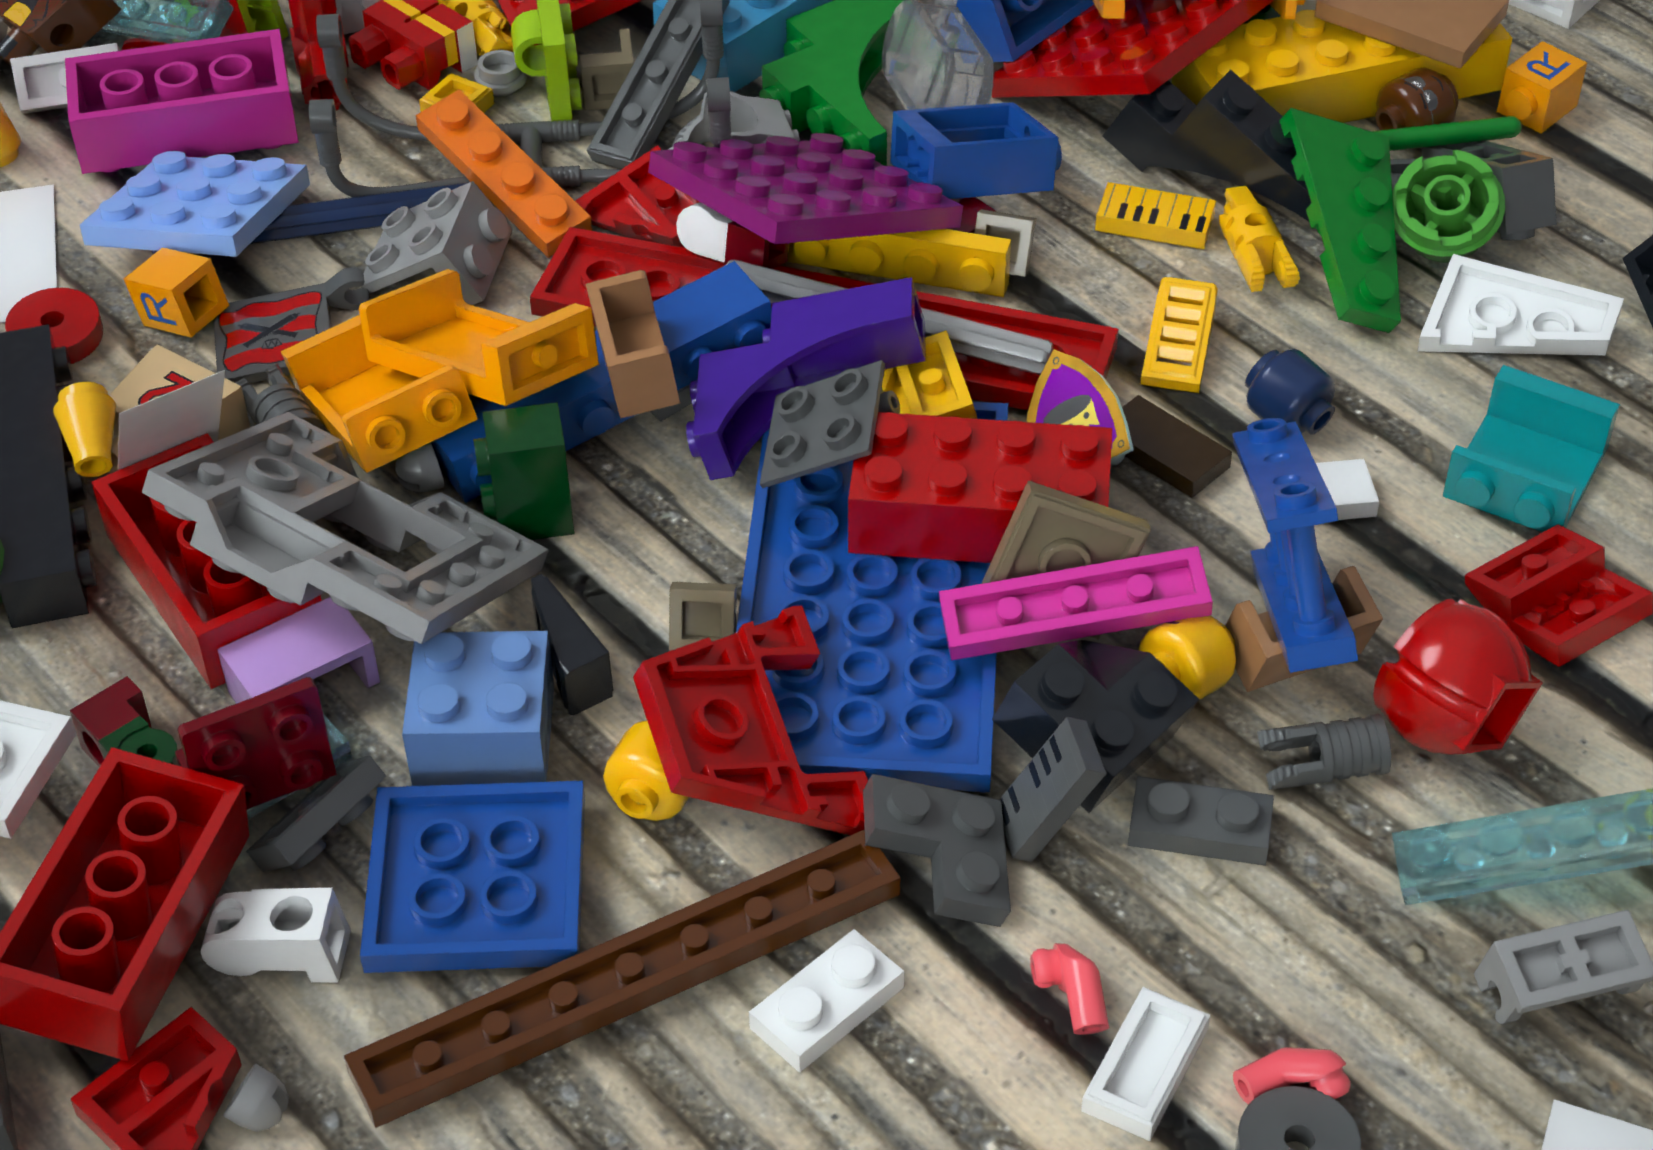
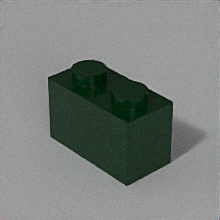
M558 402L482 412L486 437L473 439L478 476L491 475L492 483L480 484L484 515L492 520L497 519L498 523L530 540L575 534L565 443Z

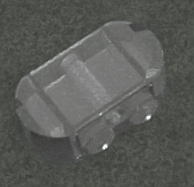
M904 0L892 14L886 30L882 66L884 76L905 110L989 104L994 80L993 59L958 7L920 3L918 0Z

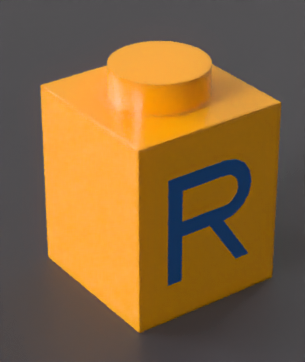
M1544 41L1540 42L1506 68L1497 112L1504 116L1517 117L1522 125L1542 134L1577 107L1587 62Z
M162 247L124 278L143 326L192 338L230 306L211 258Z

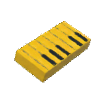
M1108 182L1096 214L1095 231L1205 249L1215 215L1216 200Z

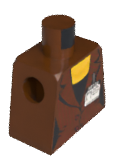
M0 0V19L11 29L0 41V58L11 67V58L31 56L36 50L44 54L81 48L121 11V8L113 0Z

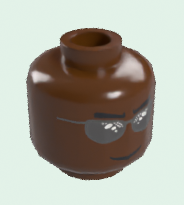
M1428 68L1414 69L1388 82L1379 91L1376 102V123L1380 130L1454 122L1458 107L1456 88L1445 75Z

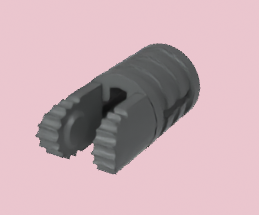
M277 363L266 367L265 370L270 387L263 390L259 395L245 378L235 382L242 386L247 412L256 425L290 412L326 431L323 422L315 415L303 399V396Z
M1380 714L1367 715L1366 718H1350L1348 721L1335 720L1326 724L1315 722L1257 732L1261 750L1282 751L1307 746L1309 750L1310 762L1283 765L1266 773L1269 790L1332 782L1336 778L1342 780L1349 779L1350 776H1368L1371 773L1383 775L1388 774L1391 769L1390 739L1386 724Z

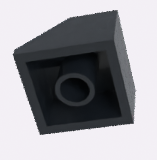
M1081 639L1057 644L1017 678L992 720L1031 758L1037 754L1066 717L1087 721L1106 771V775L1081 803V806L1090 813L1175 735L1200 699L1151 653Z

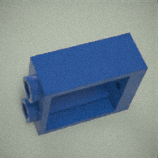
M1014 102L893 111L890 164L907 170L908 178L918 183L933 184L942 188V195L949 199L1054 190L1055 172L1061 165L1062 151L1058 141L1059 137Z

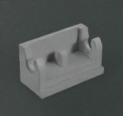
M1624 910L1494 941L1474 972V976L1481 992L1498 988L1501 996V1008L1496 1010L1495 1019L1498 1023L1505 1024L1517 1021L1523 1013L1615 990L1621 995L1638 991L1644 983L1653 981V962L1629 910Z

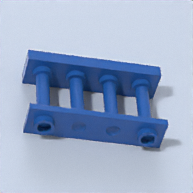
M1279 418L1255 421L1247 426L1246 431L1232 433L1243 470L1267 531L1270 533L1271 541L1266 544L1265 548L1250 552L1254 576L1289 672L1358 661L1355 635L1318 552L1314 525L1339 521L1337 507L1296 421L1286 423L1285 420Z

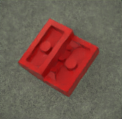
M1559 524L1465 574V585L1485 609L1493 611L1504 619L1524 645L1558 667L1653 614V592L1605 569L1604 546Z

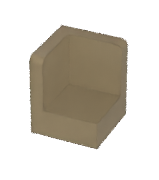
M630 28L619 29L621 52L580 55L585 111L609 109L631 70L634 61Z

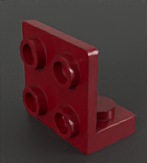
M311 677L303 678L183 723L177 729L182 749L175 751L178 765L244 784L247 810L296 790L306 789L319 781L337 775L318 689Z

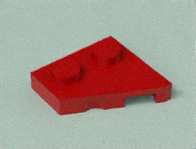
M658 145L575 200L591 216V223L594 226L634 239L684 248V245L680 242L676 228L678 215L683 209L699 202L648 173L650 152L662 150Z
M190 1007L137 1047L129 1061L120 1060L71 1097L70 1100L76 1115L111 1150H197L242 1064L237 1048L195 1009Z

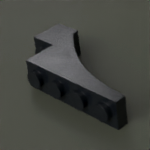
M1232 70L1197 105L1169 80L1151 94L1134 95L1103 134V137L1141 172L1148 166L1165 167L1196 172L1228 181L1238 186H1247L1250 191L1276 202L1309 222L1306 209L1311 204L1305 181H1297L1291 161L1297 153L1292 138L1284 137L1279 121L1283 116Z

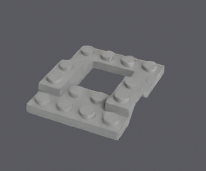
M290 412L271 418L149 469L142 489L143 494L162 503L166 511L171 515L183 520L196 522L190 546L212 557L213 562L218 567L226 571L241 573L267 587L268 592L273 597L284 602L297 603L300 606L326 592L337 605L349 610L361 611L385 624L387 630L394 636L407 641H416L420 644H423L540 572L549 551L544 546L441 492L406 504L357 477L341 439ZM324 518L332 522L345 523L365 534L366 539L374 546L397 552L408 548L420 540L426 541V546L437 554L404 572L313 522Z

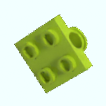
M536 0L537 9L521 13L512 23L511 38L514 60L517 67L523 73L530 76H545L551 121L573 120L572 111L582 110V103L576 71L578 60L570 4H559V0Z

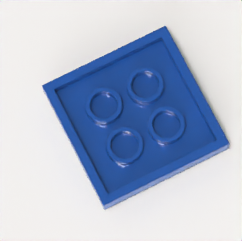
M583 781L377 787L360 949L363 972L549 967L579 954L585 817Z

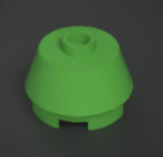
M1453 150V155L1436 156L1423 160V156L1417 158L1403 171L1392 191L1396 232L1418 254L1436 262L1449 263L1453 254L1463 257L1471 256L1497 232L1505 213L1504 192L1492 169L1479 157L1460 150Z

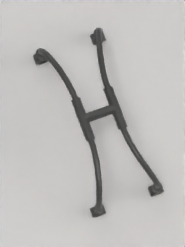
M700 0L702 50L704 58L707 59L706 70L696 88L676 102L667 120L675 118L693 108L703 100L704 94L707 92L709 139L714 144L713 147L720 148L721 140L731 139L729 77L717 78L720 59L724 55L722 0ZM340 14L317 15V37L319 47L322 48L326 75L332 81L337 97L348 112L364 124L384 133L408 139L429 141L418 130V126L401 124L379 117L356 101L345 81L348 71L343 46ZM309 100L310 128L312 134H315L320 164L325 167L333 185L350 197L470 182L465 176L389 187L362 186L349 181L342 174L339 167L342 158L337 135L334 100ZM575 119L496 124L514 143L521 144V149L561 188L580 187L581 183L603 182L621 170L580 169L579 165L542 167V143L569 140L579 141L580 136H594L602 121L579 123V120Z

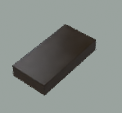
M1140 395L1122 407L1134 449L1125 454V457L1191 498L1230 468L1232 451Z

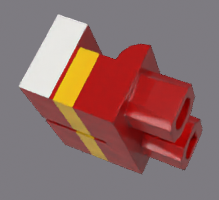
M380 0L362 11L365 28L348 38L353 62L367 69L380 61L383 77L388 84L398 90L416 82L430 91L437 85L440 71L449 66L464 73L478 65L473 21L442 3L439 5L437 0Z

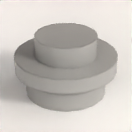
M494 50L485 53L479 58L478 66L474 71V80L476 83L492 88L494 97H506L524 86L527 75L517 67L513 52Z

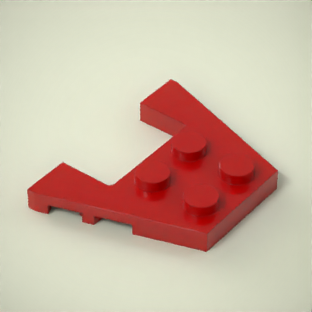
M792 606L783 609L777 618L754 626L753 621L745 623L737 633L713 642L707 637L642 661L633 679L671 793L853 835L865 829L863 789L868 782L865 771L806 774L802 772L765 670L810 669L819 657L820 651L803 606Z

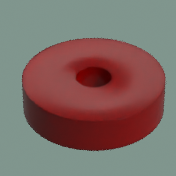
M48 288L27 295L11 308L5 321L6 332L49 324L55 347H67L71 364L89 356L98 347L103 337V324L96 302L86 293L71 288Z

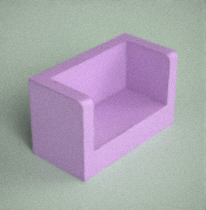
M330 597L217 649L228 693L236 704L306 677L315 679L347 663L350 664L367 688L380 683L372 640L349 610L334 603Z

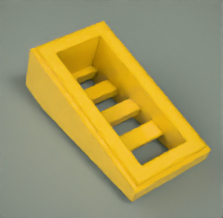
M1172 277L1161 279L1140 385L1199 393L1215 317L1218 292L1215 284ZM1161 358L1192 363V365L1188 366L1158 361V359Z

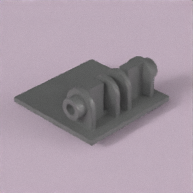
M882 360L856 369H847L838 375L805 386H796L776 395L760 479V486L762 488L872 454L878 412L900 413V403L897 395L892 390L884 392L882 389L885 363Z

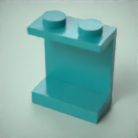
M1503 365L1494 380L1487 415L1468 448L1456 445L1452 451L1443 497L1540 532H1544L1557 524L1566 528L1608 449L1620 404Z

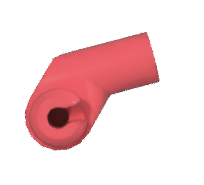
M1055 943L1053 949L1041 948L1034 951L1030 957L1033 982L1040 988L1058 985L1059 989L1067 994L1073 1033L1089 1035L1107 1030L1109 1023L1100 973L1095 963L1064 943Z
M1285 1047L1233 1072L1236 1090L1248 1105L1259 1095L1269 1090L1308 1082L1311 1089L1329 1095L1333 1099L1347 1094L1351 1087V1081L1342 1068L1346 1065V1062L1340 1055L1330 1049Z

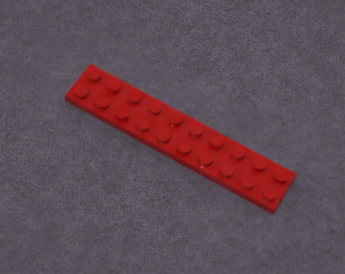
M569 227L530 295L532 315L543 317L574 303L591 307L586 283L638 270L646 272L652 301L654 302L725 266L727 263L694 254L682 247ZM785 266L774 268V270L848 289L876 284ZM916 291L922 308L1049 340L1053 343L1054 350L1083 360L1105 379L1107 378L1118 344L1119 328ZM955 353L972 400L1008 403V407L1029 410L1040 375Z

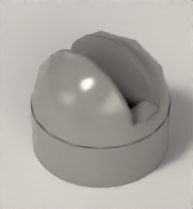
M431 442L397 458L396 473L398 481L406 490L421 493L444 487L442 473Z
M255 1063L238 1087L223 1116L242 1128L253 1131L270 1129L280 1122L282 1112L287 1109L289 1095L285 1084L275 1074Z

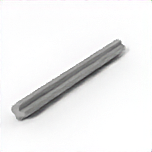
M735 259L727 263L735 261L767 296L771 305L775 302L848 289ZM921 307L925 319V337L947 330L953 350L957 354L1041 375L1053 351V343L1049 340Z

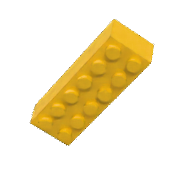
M1302 10L1296 13L1295 19H1283L1282 17L1265 20L1256 19L1240 25L1172 77V84L1197 105L1232 70L1282 116L1290 108L1346 123L1375 117L1379 91L1388 82L1418 68H1428L1445 75L1456 88L1458 99L1500 91L1513 38L1502 24L1499 23L1462 68H1457L1315 17V10Z

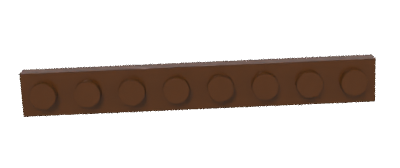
M864 829L346 1054L344 1059L348 1074L375 1128L380 1127L899 896L901 878L880 848L865 845Z

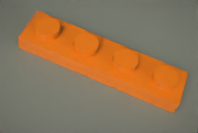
M460 89L416 115L418 130L470 182L474 181L483 194L547 258L554 255L569 227L592 231L591 216Z

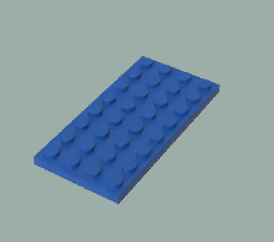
M973 402L978 419L1008 421V403ZM767 430L762 438L736 633L745 623L753 621L754 626L777 618L783 609L792 606H803L820 651L819 657L810 669L765 670L800 769L806 774L865 771L868 780L872 774L955 791L990 792L993 742L992 719L994 717L997 653L951 661L939 600V591L981 584L990 563L848 553V496L854 460L762 488L760 486V479L769 436V430Z

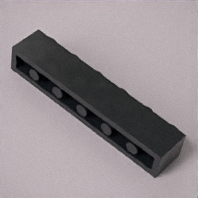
M49 324L0 333V539L5 550L3 568L0 574V595L12 629L89 614L86 588L97 586L96 571L90 549L82 550L81 545L92 542L85 506L77 507L78 501L87 500L84 477L75 472L74 465H72L73 458L53 414V408L58 402V394L63 388L71 385H63V382L73 381L72 367L67 347H55Z

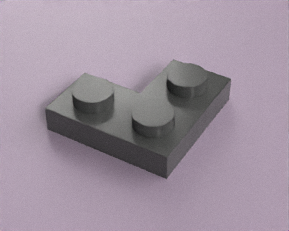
M872 774L863 789L865 845L931 858L935 915L1001 927L1011 912L1001 800Z

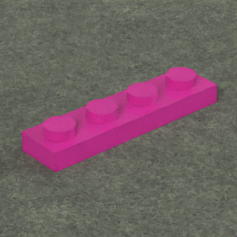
M1198 546L939 591L940 607L951 661L1158 625L1181 619L1212 615L1213 606Z

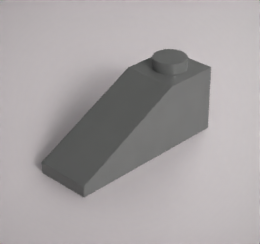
M1489 141L1422 148L1423 158L1453 155V150H1460L1471 153L1488 164L1500 182L1505 196V213L1502 223L1497 230L1500 233L1501 239H1528L1535 236V229L1557 225L1553 158Z

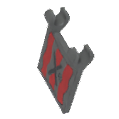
M349 267L339 271L325 283L229 302L230 306L213 319L217 373L225 370L224 378L234 383L245 378L250 384L267 380L266 367L277 363L286 376L290 375L280 351L332 328L329 306L346 310H359L361 303L370 300L368 289H349L364 285L365 281L362 270L357 267Z

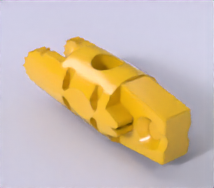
M437 0L439 5L442 3L473 21L476 51L479 56L494 50L513 52L508 20L492 0Z
M1247 186L1226 188L1225 198L1227 201L1224 205V214L1219 215V224L1250 291H1262L1264 289L1265 275L1273 271L1277 280L1280 281L1282 288L1295 287L1300 280L1298 268L1269 211L1265 206L1257 202Z

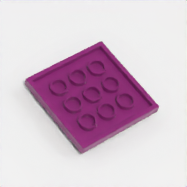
M815 133L811 135L810 141H797L784 136H770L766 138V143L752 144L739 139L721 140L720 148L706 147L693 142H677L672 150L650 152L648 173L773 244L960 228L963 205L943 196L942 188L933 184L918 183L908 178L907 170L894 166H884L876 162V156L871 152L858 149L846 150L843 148V138L833 134Z

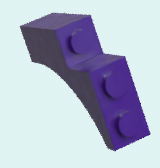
M912 277L772 303L771 328L763 329V343L700 354L698 380L690 382V397L695 412L694 421H688L686 425L687 442L690 452L694 458H702L710 480L733 477L752 446L770 429L776 395L784 393L793 387L805 386L838 375L847 369H856L880 360L885 363L884 369L925 362V319Z

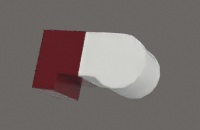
M701 202L683 209L678 215L676 223L677 235L684 247L694 254L724 263L735 259L770 269L788 262L789 243L773 244Z

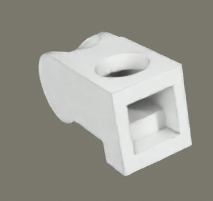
M333 887L252 889L248 892L225 893L218 897L213 905L201 947V956L207 965L227 975L249 976L260 970L306 971L311 982L339 983L351 929Z

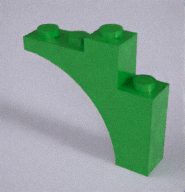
M834 0L786 19V43L783 48L785 57L762 65V89L760 90L759 97L779 100L782 109L789 110L792 120L791 130L797 129L799 133L810 129L812 134L827 133L843 138L842 148L871 152L876 156V162L887 166V131L869 111L863 96L873 78L887 64L909 49L918 46V2L915 0Z

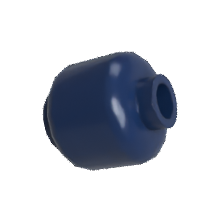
M1288 349L1282 352L1272 350L1256 362L1246 377L1245 386L1248 388L1246 395L1247 406L1261 420L1279 418L1285 420L1286 423L1296 421L1301 433L1307 431L1313 435L1330 421L1335 412V407L1331 404L1335 394L1334 379L1305 353L1297 349Z

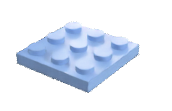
M181 151L160 153L136 176L129 178L126 185L110 199L103 201L99 208L80 224L84 245L158 251L163 247L192 254L237 257L310 185L307 165L285 163L283 159L276 157L263 158L257 161L235 160L234 156L228 154L199 158L186 157L185 153Z

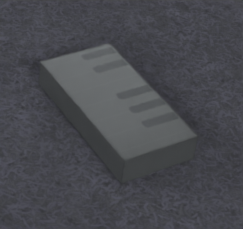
M1066 717L999 799L1002 805L1004 835L1012 858L1032 862L1106 775L1087 721Z

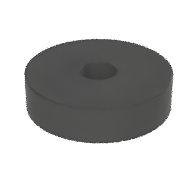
M1287 1086L1269 1090L1259 1095L1247 1106L1240 1119L1235 1150H1293L1287 1143L1300 1142L1306 1145L1309 1150H1361V1137L1353 1117L1338 1101L1315 1089Z

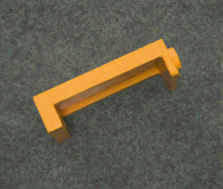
M450 269L443 270L363 302L359 306L368 361L419 378L447 365H453L459 370L468 394L503 406H508L599 365L591 307L574 303L534 321L527 322L467 304L463 299L459 273Z
M360 315L280 351L293 382L303 396V399L323 422L325 428L333 436L343 441L346 451L366 473L478 420L460 372L455 366L447 365L419 378L368 361Z

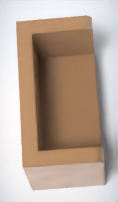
M638 270L586 283L620 419L680 404L667 346L664 345L646 272Z
M1355 566L1341 569L1332 584L1355 635L1357 654H1361L1382 622L1383 617ZM1250 600L1236 604L1225 626L1234 639L1235 669L1247 692L1314 670L1309 669L1290 673L1268 612L1258 614Z

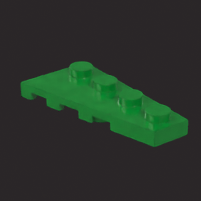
M1290 108L1279 121L1284 137L1292 138L1297 155L1291 161L1297 181H1305L1311 204L1307 207L1306 212L1311 229H1316L1323 240L1325 251L1320 255V259L1338 320L1390 333L1401 322L1389 137Z

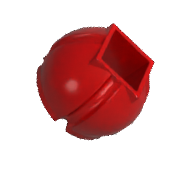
M1450 598L1424 612L1397 640L1393 647L1400 656L1399 661L1382 664L1374 685L1373 698L1374 704L1384 713L1392 728L1412 745L1432 753L1449 755L1502 749L1543 682L1531 674L1530 660L1524 644L1504 619L1491 610L1471 605L1463 599L1456 602Z

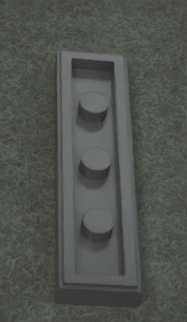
M700 0L667 1L586 150L592 161L623 169L651 150L703 53ZM722 0L723 14L730 3L729 0Z

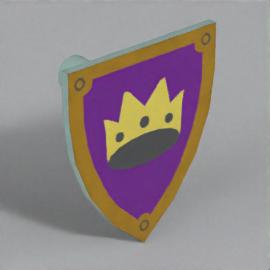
M1053 349L1037 380L1027 414V422L1112 428L1111 465H1118L1124 459L1125 454L1134 450L1128 423L1118 396L1106 379L1086 362Z

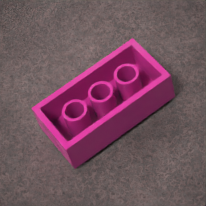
M280 29L65 58L68 122L82 174L100 171L115 172L121 168L149 165L156 155L167 151H181L185 153L186 157H204L260 148L275 149L282 145L299 143Z

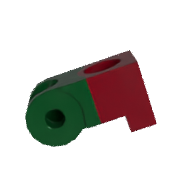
M128 676L70 710L81 749L98 767L102 764L111 747L178 765L175 751L178 750L177 743L173 736L167 732L152 729L143 693Z

